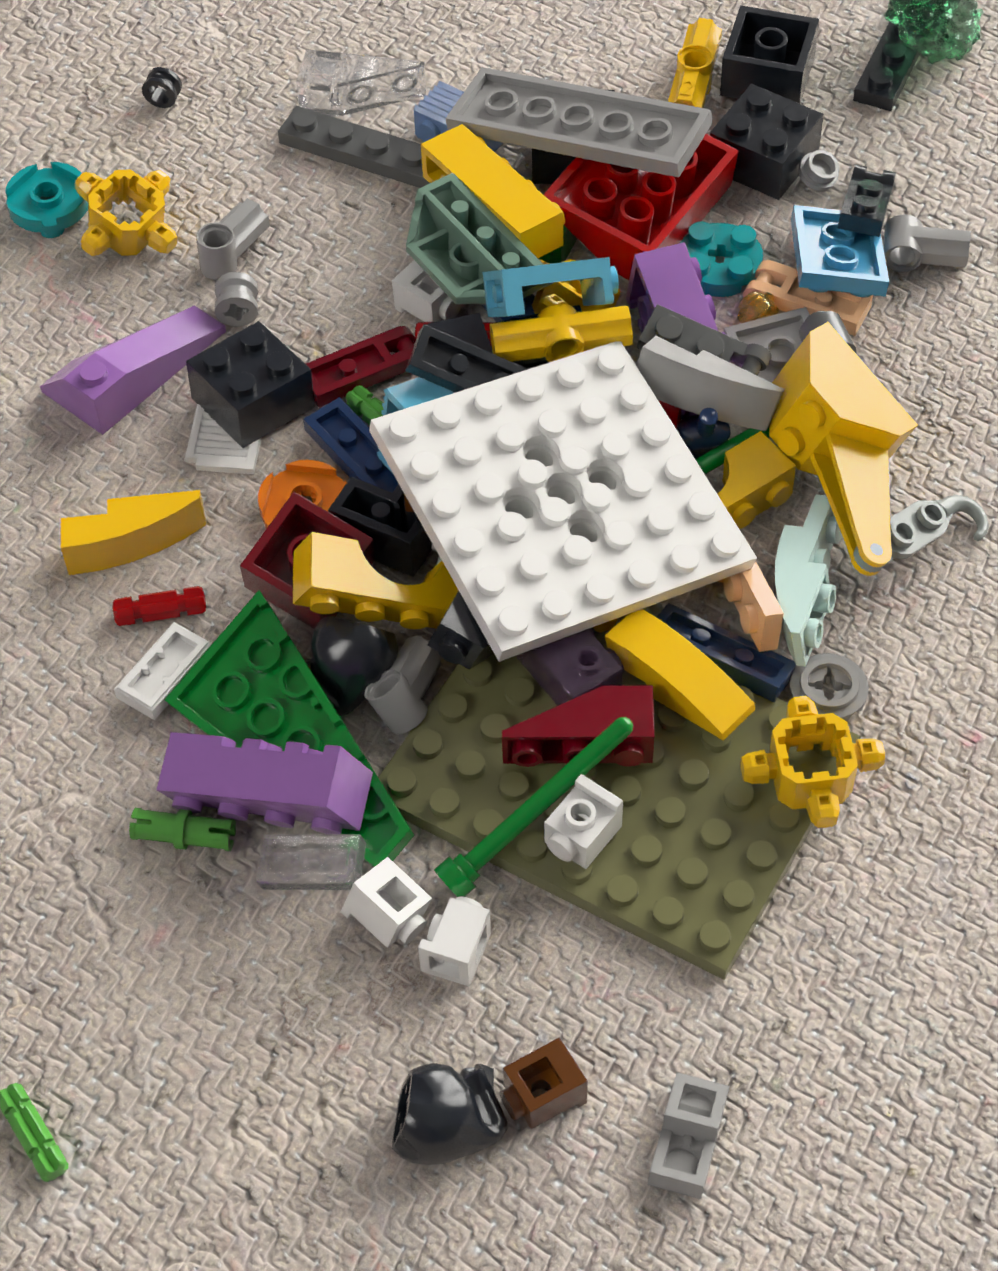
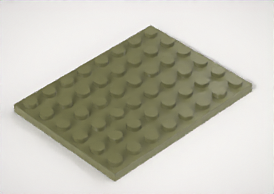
M592 627L500 662L495 654H493L470 670L457 664L427 707L428 711L425 718L410 731L379 775L380 781L404 819L469 852L561 770L566 763L539 764L533 767L503 764L502 730L601 686L646 685L644 681L610 662L605 635L609 631L597 632ZM739 686L755 703L756 710L723 741L653 699L655 734L653 763H641L631 767L620 766L616 763H598L585 775L588 779L623 800L622 827L588 868L584 869L572 860L566 862L559 859L550 851L544 839V822L575 785L492 858L489 863L725 980L814 825L810 821L806 808L791 809L778 801L773 779H769V783L751 784L743 781L740 768L741 757L747 753L765 750L766 753H769L772 730L782 718H787L788 703L779 698L772 702L753 693L747 687ZM850 731L852 742L856 743V739H860L861 736ZM814 744L813 750L797 752L796 746L790 747L788 755L789 766L793 765L794 772H803L804 779H811L812 773L829 771L830 776H836V757L831 756L830 750L822 751L821 744Z

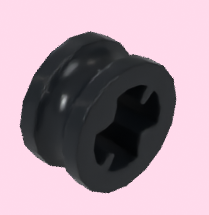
M156 67L149 71L141 90L144 98L150 104L159 108H170L176 102L177 95H179L182 89V82L173 71L163 67Z

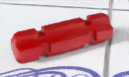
M194 586L183 588L184 593L177 594L175 589L138 595L139 600L132 601V596L117 598L113 600L112 605L114 620L118 626L136 624V619L140 618L145 623L181 617L180 612L187 611V616L203 614L206 612L207 607L205 593L202 587Z

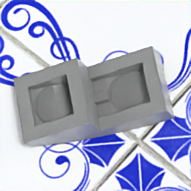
M676 1073L664 1114L661 1134L649 1171L647 1185L702 1199L730 1086Z

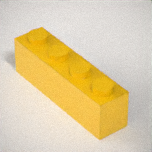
M461 124L421 143L423 177L429 183L454 173L537 258L563 246L565 217L559 205L546 198L537 190L532 181L522 177L511 167L505 158H501L489 148L480 136H476Z

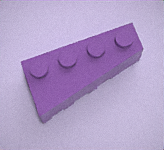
M170 733L157 791L173 800V808L191 810L192 813H201L203 806L217 808V814L241 821H246L248 814L265 816L264 822L285 828H293L295 821L312 823V830L329 835H341L342 828L360 831L373 772L341 746L325 745L324 751L321 752L310 749L309 745L305 743L286 742L285 751H283L282 748L261 739L245 738L241 748L235 747V741L223 736Z

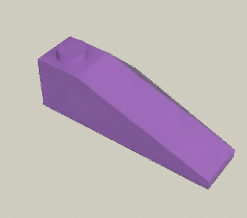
M194 305L70 361L40 386L41 392L103 435L186 366V360L204 351L226 332V327Z

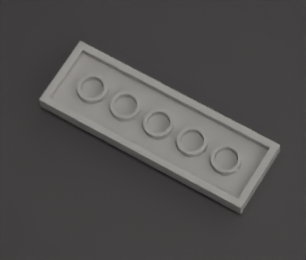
M484 67L479 70L445 118L448 130L463 124L473 134L483 139L674 177H680L712 125L710 109Z

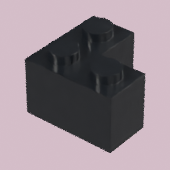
M351 477L328 509L329 513L373 538L376 562L414 577L432 551V542L416 513L405 511L404 492L399 484L391 493Z

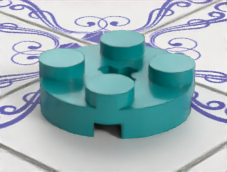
M50 162L51 168L38 170L37 164L27 166L17 172L6 186V205L10 218L19 227L31 232H40L45 238L59 237L64 233L65 228L77 223L88 211V202L75 189V181L82 173L77 168L62 162ZM55 195V197H53V198H51V199H48V200H41V199H40V197H47V198H49V197H52V196Z
M704 221L693 223L689 227L688 234L680 243L685 242L690 258L696 257L699 262L702 274L700 284L705 295L709 294L714 297L733 296L741 293L742 286L747 285L752 280H756V270L763 261V249L756 239L757 234L754 228L748 225L737 226L728 223L709 224ZM722 256L726 258L724 263L715 262V257Z

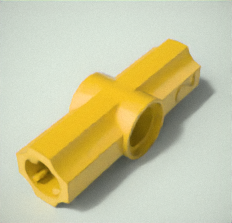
M699 18L695 23L688 25L683 47L677 54V69L668 102L704 108L706 96L711 91L712 73L722 38V29L717 27L712 19Z
M553 304L544 308L537 318L490 324L492 353L511 362L546 357L548 362H553L615 341H621L623 346L633 345L631 316L626 305L576 312V309L571 305Z

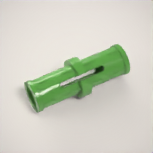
M136 807L131 815L132 819H137L136 823L130 822L129 834L132 840L143 839L173 843L175 849L184 850L188 848V845L231 851L234 845V840H230V836L236 835L235 819L226 820L193 816L191 810L179 809L176 814L143 810Z

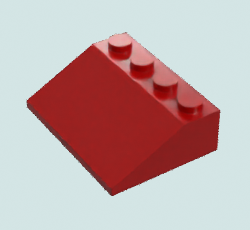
M705 134L680 177L576 157L543 195L551 202L559 205L565 217L564 226L597 258L610 257V266H615L617 274L629 280L635 254L679 244L688 234L689 227L693 223L700 222L705 218L731 186L739 151Z

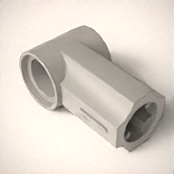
M247 198L243 203L239 202L219 223H209L198 230L196 241L200 271L205 277L217 280L226 273L236 272L238 266L237 258L269 227V216L264 213L258 203Z
M907 214L894 216L885 225L884 255L886 266L896 272H909L915 270L920 264L966 268L971 231L923 227L921 221L914 216Z
M420 635L406 639L392 667L382 674L379 681L368 685L364 693L367 701L394 734L409 732L425 718L428 708L422 699L441 666L442 657L438 651L427 646L429 641Z

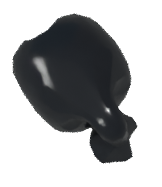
M326 615L319 621L313 631L311 640L312 658L305 659L339 716L347 715L366 699L364 694L366 687L371 683L374 684L379 681L382 674L392 667L398 655V642L395 634L392 632Z
M430 1063L410 1070L402 1085L398 1099L392 1149L401 1158L411 1163L438 1165L474 1154L497 1143L507 1131L508 1121L494 1092V1068L483 1064H475L474 1067L462 1069L459 1074L449 1065Z

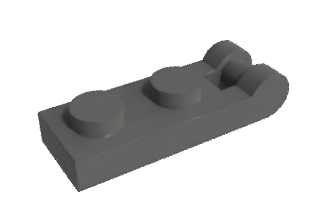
M658 304L637 344V349L642 350L646 343L655 336H658L695 355L705 350L725 361L730 362L733 360L742 364V369L758 376L760 371L767 368L772 358L770 351L762 345L746 344Z

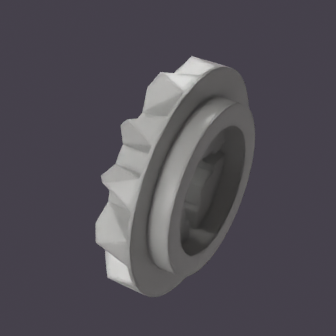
M823 653L810 656L806 667L796 666L791 676L789 690H791L793 697L808 696L815 703L818 714L834 713L848 722L855 712L862 711L868 696L869 686L865 673L855 662L841 655ZM826 677H830V683L833 684L835 691L834 698H831V700H827V697H824V691L822 690L823 684L826 683Z

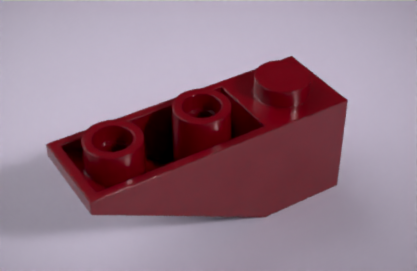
M653 685L601 686L502 730L503 764H516L522 767H533L539 764H567L620 717H626L632 721L633 731L599 763H616L626 767L636 766L641 763H653L655 738Z

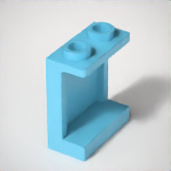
M610 257L483 272L488 317L523 315L525 310L522 286L570 280L580 281L584 306L613 304L614 294H617L619 289L617 270L615 266H610Z

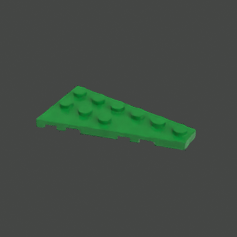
M258 590L164 700L206 735L229 738L236 742L235 747L241 748L245 738L261 739L282 748L283 751H285L286 742L305 743L309 745L310 749L321 752L324 751L325 745L341 746L370 769L373 774L360 831L342 828L341 835L333 836L372 867H375L387 857L394 861L414 837V833L265 596Z

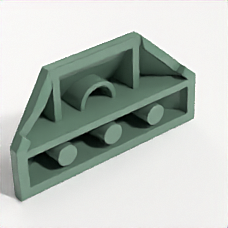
M454 173L417 189L406 242V252L455 304L486 305L483 272L544 265ZM553 283L522 286L523 298Z

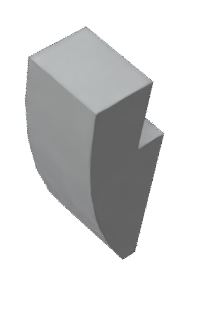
M655 336L642 347L636 363L637 368L657 400L699 415L704 408H713L718 413L719 421L763 431L769 428L784 392L783 388L705 350L695 355L658 336Z

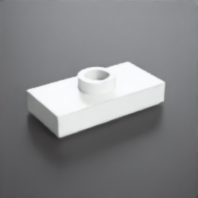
M173 622L114 688L116 698L155 720L168 706L164 699L212 643Z

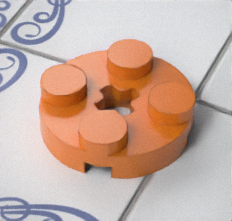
M298 460L285 464L286 470L278 473L275 477L273 472L269 474L262 482L258 492L259 511L265 528L267 529L293 492L302 497H311L312 503L328 512L334 500L347 484L346 480L343 481V479L337 476L335 468L321 461Z

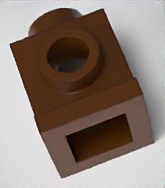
M560 1037L503 1068L505 1089L499 1092L501 1100L511 1118L516 1121L524 1117L530 1129L539 1126L575 1105L579 1108L587 1103L588 1081ZM537 1089L547 1090V1092L536 1098L532 1095Z

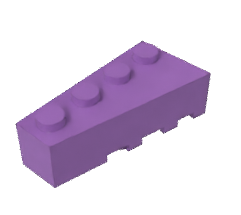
M685 242L634 255L626 301L630 309L638 307L640 315L638 326L641 333L657 304L718 331L714 321L716 319V310L713 299L709 294L705 295L700 284L702 274L699 262L696 257L690 258ZM683 409L681 411L682 420L686 417L697 415Z

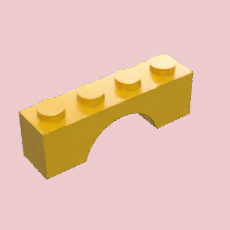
M761 431L725 452L722 479L724 487L717 495L739 529L749 525L760 513L772 506L778 507L789 499L793 493L796 465Z
M311 532L294 550L293 604L310 607L311 611L318 614L341 612L353 614L358 620L366 622L388 620L400 622V625L407 629H422L425 627L436 629L458 591L443 561L426 574L421 584L404 585L390 581L380 575L366 560L358 540Z

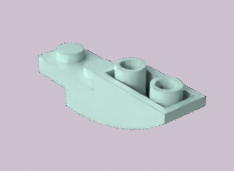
M815 495L803 527L784 525L775 560L777 600L784 613L782 621L783 633L788 649L797 666L806 667L812 649L819 648L823 637L824 617L826 613L833 612L836 602V586L830 584L828 572L831 561L830 551L833 544L840 543L842 533L826 495Z

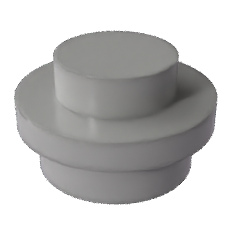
M816 150L802 158L798 165V173L801 180L811 189L826 191L831 189L838 180L839 163L830 152Z

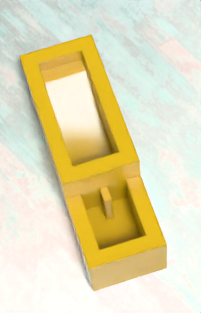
M200 490L111 498L107 499V514L61 518V551L68 574L76 575L96 572L128 564L158 553L184 540L206 526Z
M644 609L626 615L605 635L610 662L644 681L646 685H653V699L723 741L756 710L755 703L709 657L674 629Z

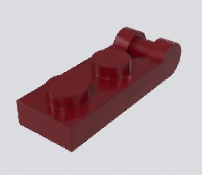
M398 326L306 363L312 371L314 401L318 408L331 403L339 397L341 399L346 397V394L358 385L368 388L405 373L416 340L411 330L407 326Z

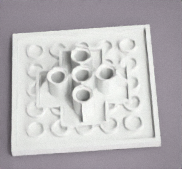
M615 341L371 419L369 432L499 662L753 568L757 556L621 341Z

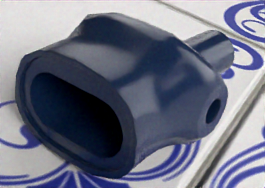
M704 408L700 415L686 417L679 421L677 426L678 433L695 459L728 441L731 434L729 423L719 421L718 413L713 408Z

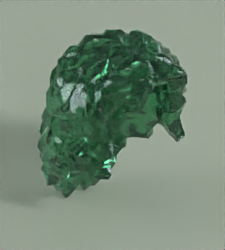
M889 0L888 9L884 17L885 20L898 26L900 40L906 47L917 50L922 56L928 57V62L933 64L944 59L961 60L966 53L972 50L973 45L981 38L979 23L984 11L982 8L976 9L978 3L975 0Z

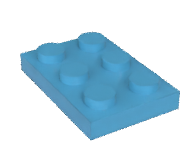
M800 205L793 206L790 220L799 287L808 288L814 292L838 291L851 293L858 297H869L871 295L886 297L889 276L881 234L880 237L838 229L841 210Z

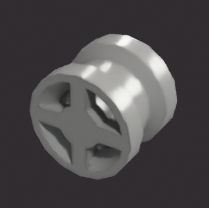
M229 272L219 277L215 283V295L217 298L215 302V316L225 325L233 327L252 323L258 315L256 301L258 285L255 279L241 272Z

